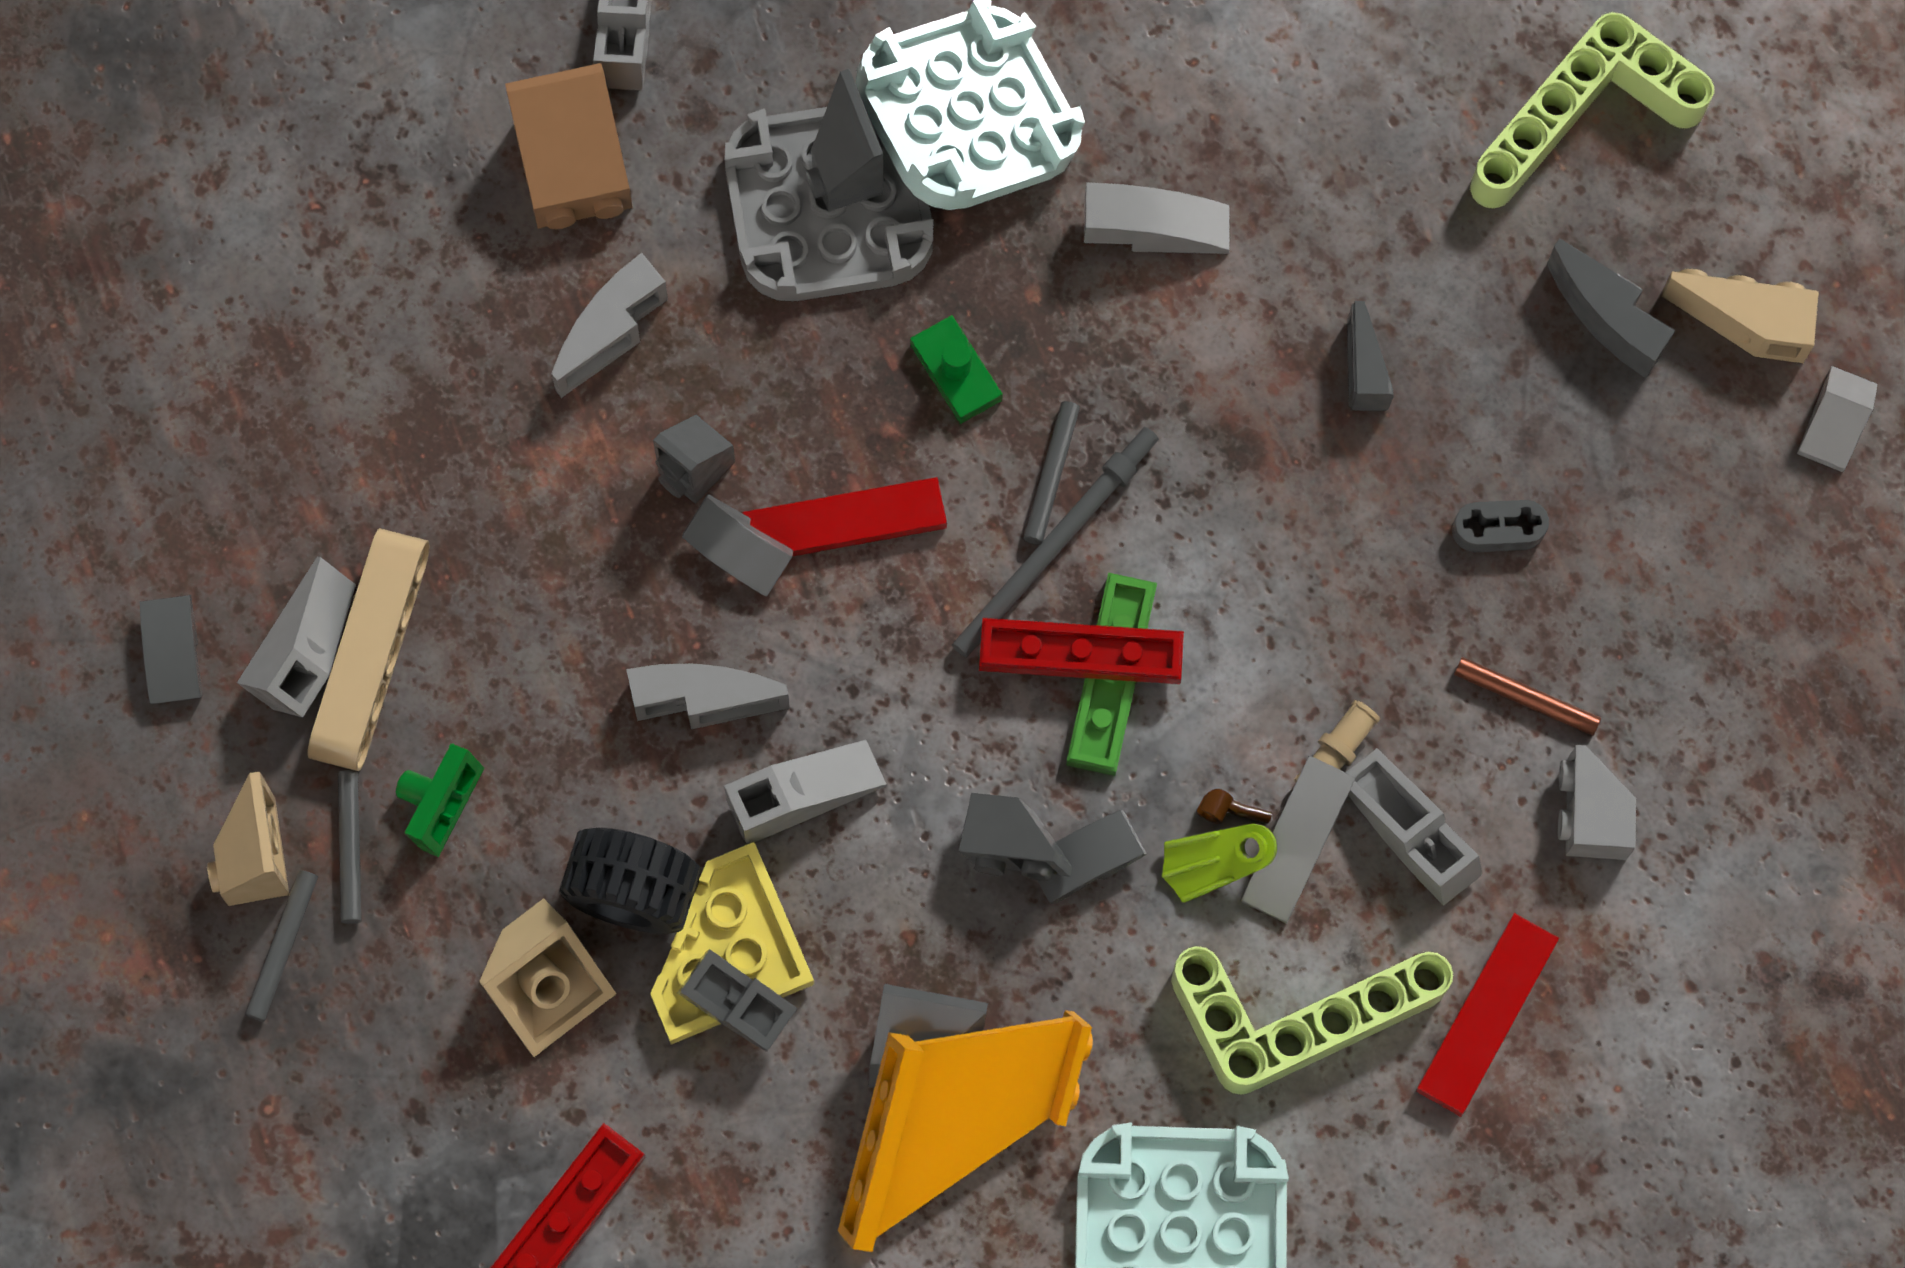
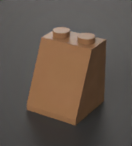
M602 63L505 83L537 228L563 229L573 225L576 220L594 216L600 219L613 218L620 215L624 210L633 208Z

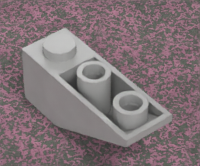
M317 557L237 683L271 709L303 718L330 675L356 584L324 559Z
M862 740L771 765L724 785L728 806L747 845L886 787V782L867 741Z

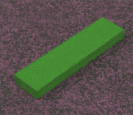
M1108 572L1097 625L1147 629L1157 583ZM1085 678L1066 766L1116 776L1136 684L1135 681Z

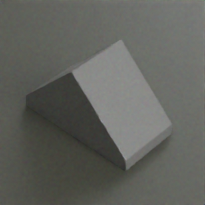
M1831 366L1797 454L1843 472L1873 411L1878 384Z

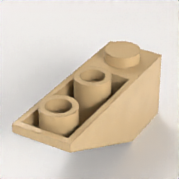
M1684 269L1679 272L1672 271L1663 288L1662 297L1755 357L1804 363L1814 347L1819 291L1805 289L1801 284L1794 282H1782L1776 285L1756 283L1753 278L1741 275L1731 276L1727 279L1711 277L1697 269Z

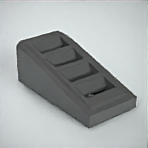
M1355 301L1347 317L1348 406L1351 407V411H1386L1389 409L1394 397L1393 387L1365 301Z

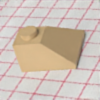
M260 771L249 773L213 844L215 861L208 862L207 864L212 892H220L228 906L290 895L275 797Z
M544 898L502 929L479 981L533 1057L616 995V992L569 924Z

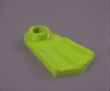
M1248 824L1164 842L1162 878L1175 890L1181 902L1186 903L1269 866L1276 856L1277 842L1273 833L1260 824ZM1249 838L1255 839L1259 844V852L1255 857L1249 856L1245 851V843Z

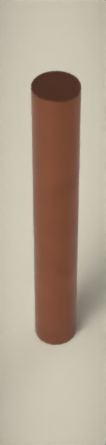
M1464 657L1461 658L1454 673L1457 677L1594 736L1601 720L1599 716Z

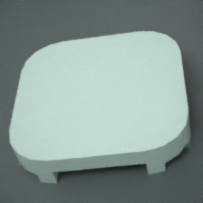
M973 0L969 10L894 35L890 27L874 36L872 43L861 58L857 68L855 83L869 119L902 181L915 197L930 206L946 210L968 208L1050 180L1065 171L1080 146L1082 127L1085 124L1081 108L1078 106L1071 109L1031 37L1036 26L1025 13L1019 18L1004 8L991 6V0Z
M1132 1122L1112 1125L1109 1130L1093 1139L1081 1158L1076 1192L1075 1268H1286L1287 1181L1289 1178L1285 1159L1281 1158L1272 1143L1256 1133L1257 1130L1236 1126L1235 1129L1132 1126Z

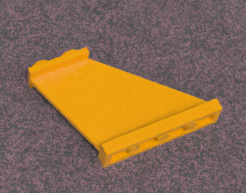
M1065 1010L1063 1018L914 1042L908 1035L889 1032L838 1227V1232L851 1248L873 1252L875 1240L878 1236L1047 1119H1051L1056 1125L1066 1126L1069 1113L1076 1107L1079 1099L1078 1079L1083 1061L1088 1059L1092 1050V1026L1075 1012Z

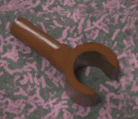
M1213 789L1208 792L1197 808V814L1200 817L1218 825L1222 823L1227 812L1235 816L1238 815L1269 824L1272 816L1270 811L1235 801L1228 792L1222 789Z

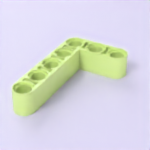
M1613 12L1604 14L1592 25L1480 157L1471 180V194L1478 204L1486 208H1498L1509 202L1610 81L1621 87L1671 125L1687 129L1701 122L1714 95L1712 80L1706 73L1629 17ZM1611 38L1617 41L1620 46L1610 47L1601 39ZM1650 66L1654 68L1659 75H1648L1644 73L1640 69V67ZM1573 72H1584L1592 80L1581 81L1573 75ZM1688 94L1692 96L1697 101V103H1686L1679 97V95ZM1543 106H1556L1563 114L1552 115ZM1514 140H1527L1531 142L1534 149H1522L1515 144ZM1485 174H1498L1506 183L1494 184L1488 181Z
M1196 946L1182 952L1176 960L1171 982L1219 1082L1231 1093L1243 1095L1251 1093L1436 1005L1442 1000L1452 984L1453 971L1451 964L1440 954L1434 952L1420 953L1256 1031L1220 960L1209 949ZM1187 965H1201L1208 971L1210 980L1203 985H1193L1184 978L1182 970ZM1421 969L1430 970L1438 977L1439 988L1432 991L1420 988L1415 982L1414 972ZM1373 991L1387 993L1393 1000V1010L1385 1013L1376 1011L1369 1004L1368 994ZM1212 1010H1223L1231 1017L1233 1027L1223 1032L1215 1031L1207 1024L1205 1015ZM1330 1012L1342 1015L1347 1021L1348 1031L1342 1034L1330 1033L1323 1026L1322 1016ZM1282 1034H1291L1301 1042L1302 1052L1296 1056H1286L1277 1049L1275 1039ZM1239 1055L1248 1057L1255 1064L1256 1074L1249 1078L1237 1077L1230 1070L1229 1060Z

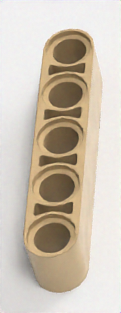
M381 528L377 530L312 729L308 746L309 759L355 771L361 770L372 741L425 572L430 548L428 540Z

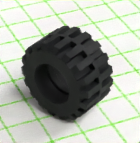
M612 828L583 829L577 832L559 894L576 909L602 921L647 933H676L684 928L701 868L684 852L666 843L640 834Z

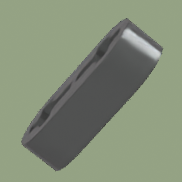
M1530 500L1474 502L1466 504L1459 510L1453 522L1452 534L1455 542L1461 548L1470 552L1528 550L1536 547L1543 540L1549 528V517L1546 510L1540 504ZM1520 515H1527L1529 523L1537 524V526L1533 527L1530 535H1524L1522 527H1505V525L1516 524ZM1471 517L1478 518V523L1482 526L1496 525V527L1485 528L1481 537H1474L1472 529H1464Z

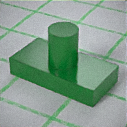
M953 315L910 338L911 348L960 424L1002 401L1003 394Z
M451 743L433 779L414 771L406 770L399 778L396 786L397 798L418 806L404 834L422 851L436 857L440 856L485 769L469 750Z

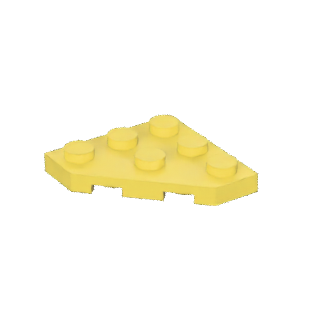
M755 842L706 862L699 878V884L693 896L684 928L680 932H676L667 960L651 991V998L671 1045L721 1024L677 993L709 949L749 978H756L782 998L814 985V979Z

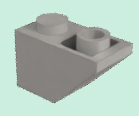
M1575 745L1568 757V761L1562 760L1559 768V790L1567 791V810L1561 809L1559 812L1558 839L1566 840V856L1627 860L1636 845V797L1587 746Z

